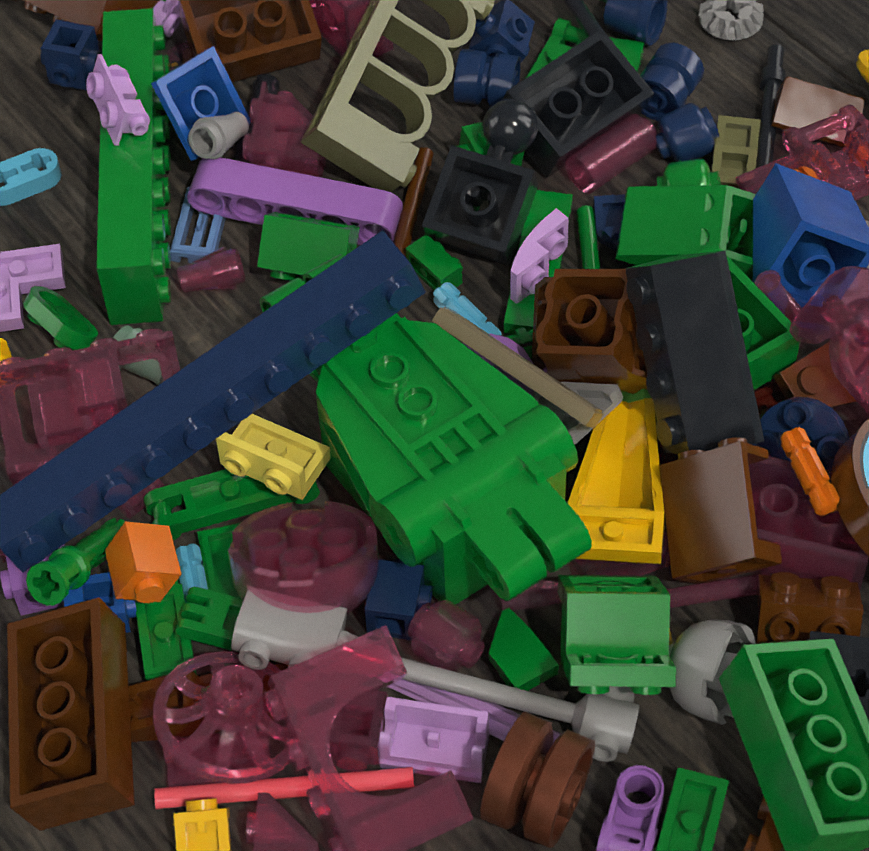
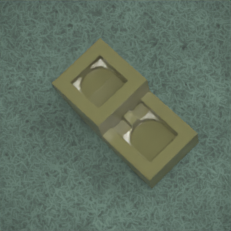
M718 115L717 129L720 137L715 140L712 172H719L721 185L753 190L761 119Z

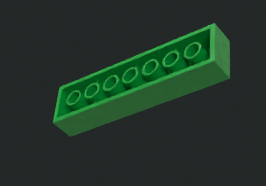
M153 8L103 12L102 55L108 67L119 65L127 70L137 92L136 99H140L150 118L149 128L145 134L136 136L133 133H122L119 146H114L107 128H104L100 121L97 273L110 325L163 321V303H171L170 280L168 276L163 277L165 269H171L169 243H164L165 236L171 235L170 213L168 209L164 210L165 203H171L169 177H164L165 171H171L170 149L168 145L164 146L165 140H171L170 119L168 115H164L165 110L151 85L152 82L170 72L171 67L169 55L161 54V50H166L165 31L163 25H156Z

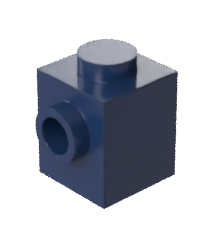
M375 559L365 605L368 635L416 640L420 615H429L433 587L425 585L424 565L409 567L400 559H393L391 561Z

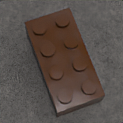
M100 597L8 623L10 808L36 829L42 831L134 806L125 623Z

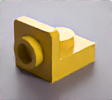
M217 798L185 801L186 812L174 813L176 851H231L229 807L218 808Z

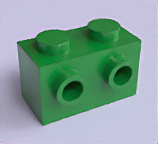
M279 212L265 214L257 267L270 269V277L294 280L296 274L303 275L339 254L346 256L356 249L360 227Z

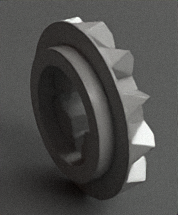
M706 0V2L700 4L699 21L702 27L711 35L721 39L741 40L748 38L758 32L763 24V5L756 3L755 0ZM732 9L734 13H738L737 20L735 19L734 15H731L729 11L725 10Z

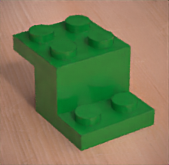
M558 575V596L562 602L561 665L570 686H578V691L586 694H605L609 692V687H630V692L642 695L661 693V687H676V665L669 656L670 593L657 576Z

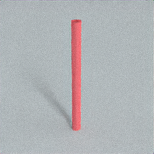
M413 767L155 788L156 809L186 807L185 801L217 798V804L414 788Z

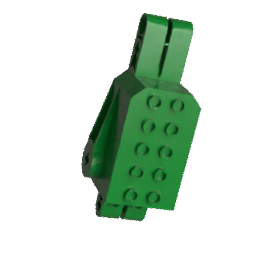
M339 254L303 274V280L295 278L261 297L260 307L262 312H265L339 261L344 255ZM396 313L367 335L332 357L327 363L322 364L309 373L318 383L316 399L322 444L330 447L331 459L326 466L381 531L395 555L409 567L424 565L425 585L433 587L432 594L446 611L486 585H489L501 599L509 601L546 578L547 571L550 573L555 572L591 549V537L584 522L565 501L566 473L575 468L578 463L576 447L565 425L552 410L539 404L528 392L436 323L407 320L405 316L401 318Z

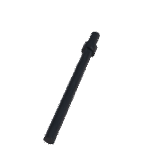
M778 44L771 45L768 48L766 67L761 72L760 88L763 91L754 186L752 190L754 194H757L773 165L776 127L771 125L775 97L786 77V72L783 69L784 48Z

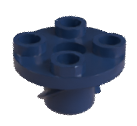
M792 397L775 404L760 420L764 441L752 444L768 449L769 459L760 461L764 471L774 481L797 494L805 493L791 466L792 461L787 458L780 440L781 435L785 431L801 427L806 431L811 441L810 446L814 447L830 477L829 482L831 483V470L834 458L840 447L849 439L847 428L840 416L825 403L809 397Z

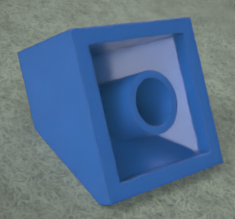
M214 46L204 50L151 83L190 160L199 158L189 143V132L198 119L240 112L246 117L248 124L252 123Z

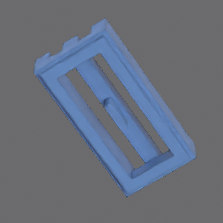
M187 187L170 250L171 261L180 262L181 257L188 258V263L197 264L198 259H205V265H214L226 218L214 214L206 247H201L210 214L200 212L191 246L185 245L194 208L187 199L190 187Z

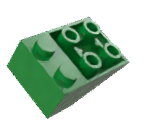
M729 185L630 186L626 189L615 259L640 265L671 256L696 254L716 243L722 251H726V255L752 281L753 199L756 194Z

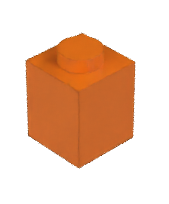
M125 521L105 549L116 599L137 600L141 603L161 602L181 576L170 526Z

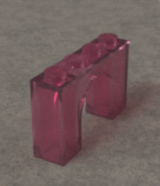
M383 626L272 675L267 682L270 690L264 693L266 704L275 722L283 719L290 733L291 739L285 741V746L297 771L305 768L313 787L306 790L312 809L318 819L327 817L334 833V837L328 839L331 851H406L474 819L452 770L400 794L379 797L364 794L351 787L339 775L332 762L329 736L338 712L349 703L400 681L407 674V670L387 626Z

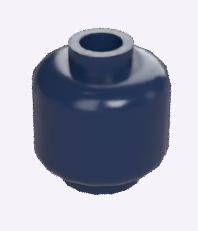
M694 103L685 104L661 116L658 121L660 133L653 136L662 158L665 159L671 156L674 162L699 159L710 154L715 148V139L720 137L709 110L706 107L700 109Z

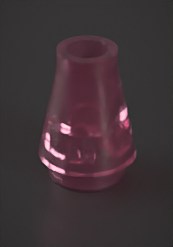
M223 246L185 266L177 268L179 282L184 293L197 290L236 289V284L245 282L244 268L237 248L227 250Z

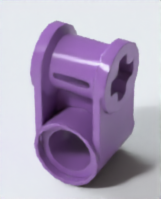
M636 765L627 768L621 773L617 780L609 813L605 816L596 851H654L664 792L661 776L655 770L647 766ZM641 791L648 794L652 800L645 804H636L631 802L626 796L631 792Z

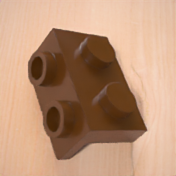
M789 572L758 575L757 601L759 618L756 635L757 644L760 642L807 641L810 631L860 637L863 605L858 582H850L839 576H827L822 579L800 578Z

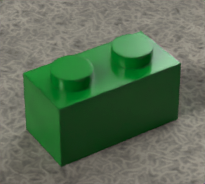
M424 235L406 247V258L411 263L416 274L433 290L441 287L445 282L452 283L455 287L462 284L463 267L461 262L456 257H451L438 241H434L428 235Z

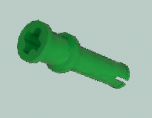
M111 518L75 546H62L53 551L48 561H41L32 566L26 577L27 588L32 597L44 605H56L66 598L69 594V589L75 590L83 586L90 578L91 570L107 559L105 549L125 521L119 519L116 522V518Z

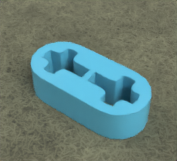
M38 148L0 162V183L5 185L0 187V206L15 203L54 187L60 181L62 175L57 155L49 149ZM41 167H42L44 170H43V171H39L37 168H41Z

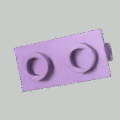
M98 54L93 72H90L87 77V93L94 100L100 113L101 124L104 128H107L114 146H119L122 133H133L136 136L145 134L149 128L150 118L140 99H136L137 92L127 70L119 65L108 67L103 55Z

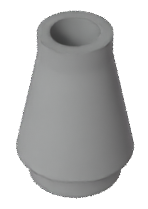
M240 112L200 118L194 123L189 132L190 146L194 153L201 158L218 159L239 138L248 133V121Z

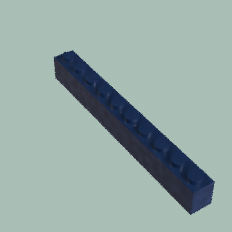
M383 230L6 490L0 495V549L23 573L44 560L53 551L84 532L105 515L127 502L151 483L166 475L174 467L206 447L210 442L242 420L248 418L253 412L288 390L299 380L322 364L327 363L332 357L367 335L378 325L426 293L411 263Z

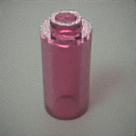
M632 114L566 159L565 166L569 178L579 190L591 194L656 148L655 135L657 133L655 127L648 119L642 118L639 115Z

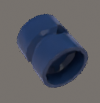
M666 43L658 48L646 65V68L640 74L654 92V95L641 112L650 119L659 121L661 116L685 105L687 97L692 94L704 75L702 61L695 52L678 43Z
M461 49L455 70L454 101L478 105L483 99H486L489 106L501 101L507 90L519 83L521 70L520 56L497 53L493 59H489L485 51Z

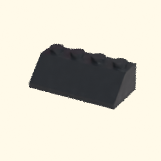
M726 251L671 256L625 268L628 280L626 286L627 296L633 305L638 327L636 332L637 343L643 352L647 370L646 386L653 399L657 418L656 434L663 446L664 453L680 454L689 450L709 451L718 448V442L728 438H745L749 444L763 442L764 436Z

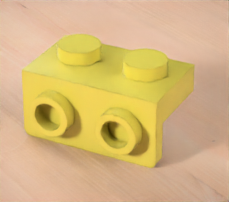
M254 414L242 420L232 435L225 432L216 438L220 464L229 472L237 476H249L264 483L277 494H289L301 500L304 499L331 459L330 447Z

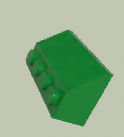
M834 639L743 645L719 677V681L784 850L862 851L869 848V720Z

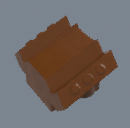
M555 269L553 277H544L535 285L532 362L535 366L559 382L616 384L621 392L633 395L641 389L647 390V370L643 352L637 343L636 332L638 327L633 305L627 296L626 286L628 280L625 269Z

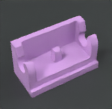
M387 697L384 709L385 729L384 732H380L379 739L380 768L413 767V773L481 783L489 741V711Z

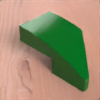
M509 607L503 610L490 647L489 661L507 686L528 691L556 676L559 665L539 638Z

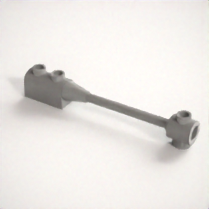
M252 583L248 587L235 624L231 649L239 652V661L249 668L264 669L267 667L269 660L289 665L287 671L292 678L307 683L315 681L318 673L329 676L331 673L383 676L385 674L570 723L574 732L595 740L593 759L599 761H612L616 759L618 752L628 754L639 712V704L634 703L635 695L630 692L629 687H609V692L605 694H586L575 704L389 655L388 651L345 631L347 608Z

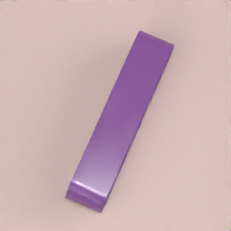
M221 157L218 159L203 158L199 161L187 195L189 204L200 212L210 215L217 214L221 217L263 225L265 214L279 212L360 227L358 245H362L382 230L393 242L403 208L399 197L385 190Z

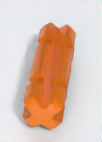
M801 427L785 431L780 438L781 446L787 458L791 459V466L806 495H809V501L815 513L825 516L830 512L836 511L840 497L834 485L829 482L830 477L814 447L810 446L811 441L806 431Z

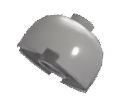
M710 619L692 624L677 638L675 643L669 645V656L676 665V687H670L674 700L683 709L703 720L721 725L727 723L723 718L725 715L733 717L719 677L743 645L756 644L752 630L744 624L728 620Z

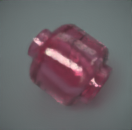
M448 600L437 601L433 605L430 603L423 605L413 617L408 628L412 652L431 666L457 672L463 666L469 669L475 665L484 650L485 644L480 641L482 633L480 621Z

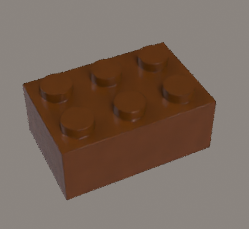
M179 0L180 20L192 57L214 46L231 82L320 59L322 37L309 0Z

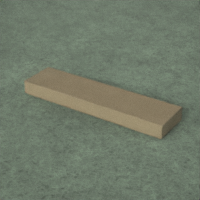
M440 307L432 319V322L585 426L595 428L604 415L601 409L454 310Z

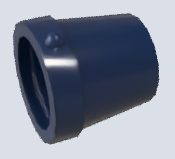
M607 0L604 11V25L609 30L651 46L655 44L662 33L667 15V0Z

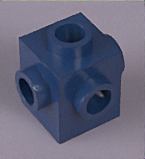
M501 0L493 6L483 21L476 20L469 49L485 51L489 59H493L497 53L520 56L522 62L530 50L529 42L535 22L511 0Z
M55 20L41 46V63L45 65L49 83L87 90L88 74L93 72L98 54H102V51H99L94 26Z

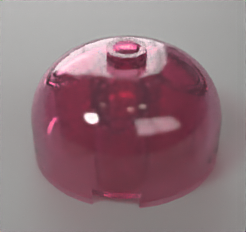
M325 501L324 509L293 511V502L285 503L253 514L242 521L232 532L233 542L228 549L231 576L235 589L242 601H244L249 589L259 599L279 609L298 613H317L343 607L347 608V614H349L367 598L376 582L379 570L376 526L367 514L355 507L338 502Z

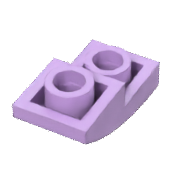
M557 208L548 214L526 237L513 261L510 273V299L516 304L529 294H535V285L544 277H549V260H555L560 257L566 247H568L569 218Z

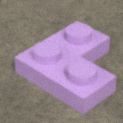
M60 244L0 252V332L24 329L22 294L29 293L31 287L41 286L50 290L66 288L63 254Z

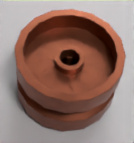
M523 712L508 732L490 772L481 804V819L501 828L510 829L523 817L525 838L545 847L553 848L566 829L582 795L594 756L595 740L571 730H566L553 742L552 723L530 713Z

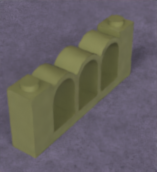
M371 0L301 143L375 189L392 192L399 186L405 188L417 170V166L413 162L420 149L413 144L421 139L430 128L432 111L429 101L444 91L452 81L454 73L452 54L464 46L473 36L476 20L483 21L494 6L495 0H421L445 18L450 29V40L434 35L396 10L395 7L398 0ZM381 35L423 63L428 72V86H421L412 82L372 56ZM358 82L391 101L402 111L406 119V134H398L391 131L349 104Z

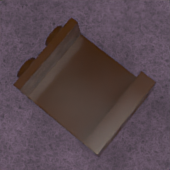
M728 438L719 441L718 448L709 451H685L678 454V460L659 465L672 579L701 585L782 564L780 544L758 539L749 471L750 464L769 459L768 449L749 444L745 438Z

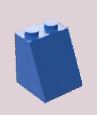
M775 163L753 199V283L771 299L832 320L869 265V227L850 191Z

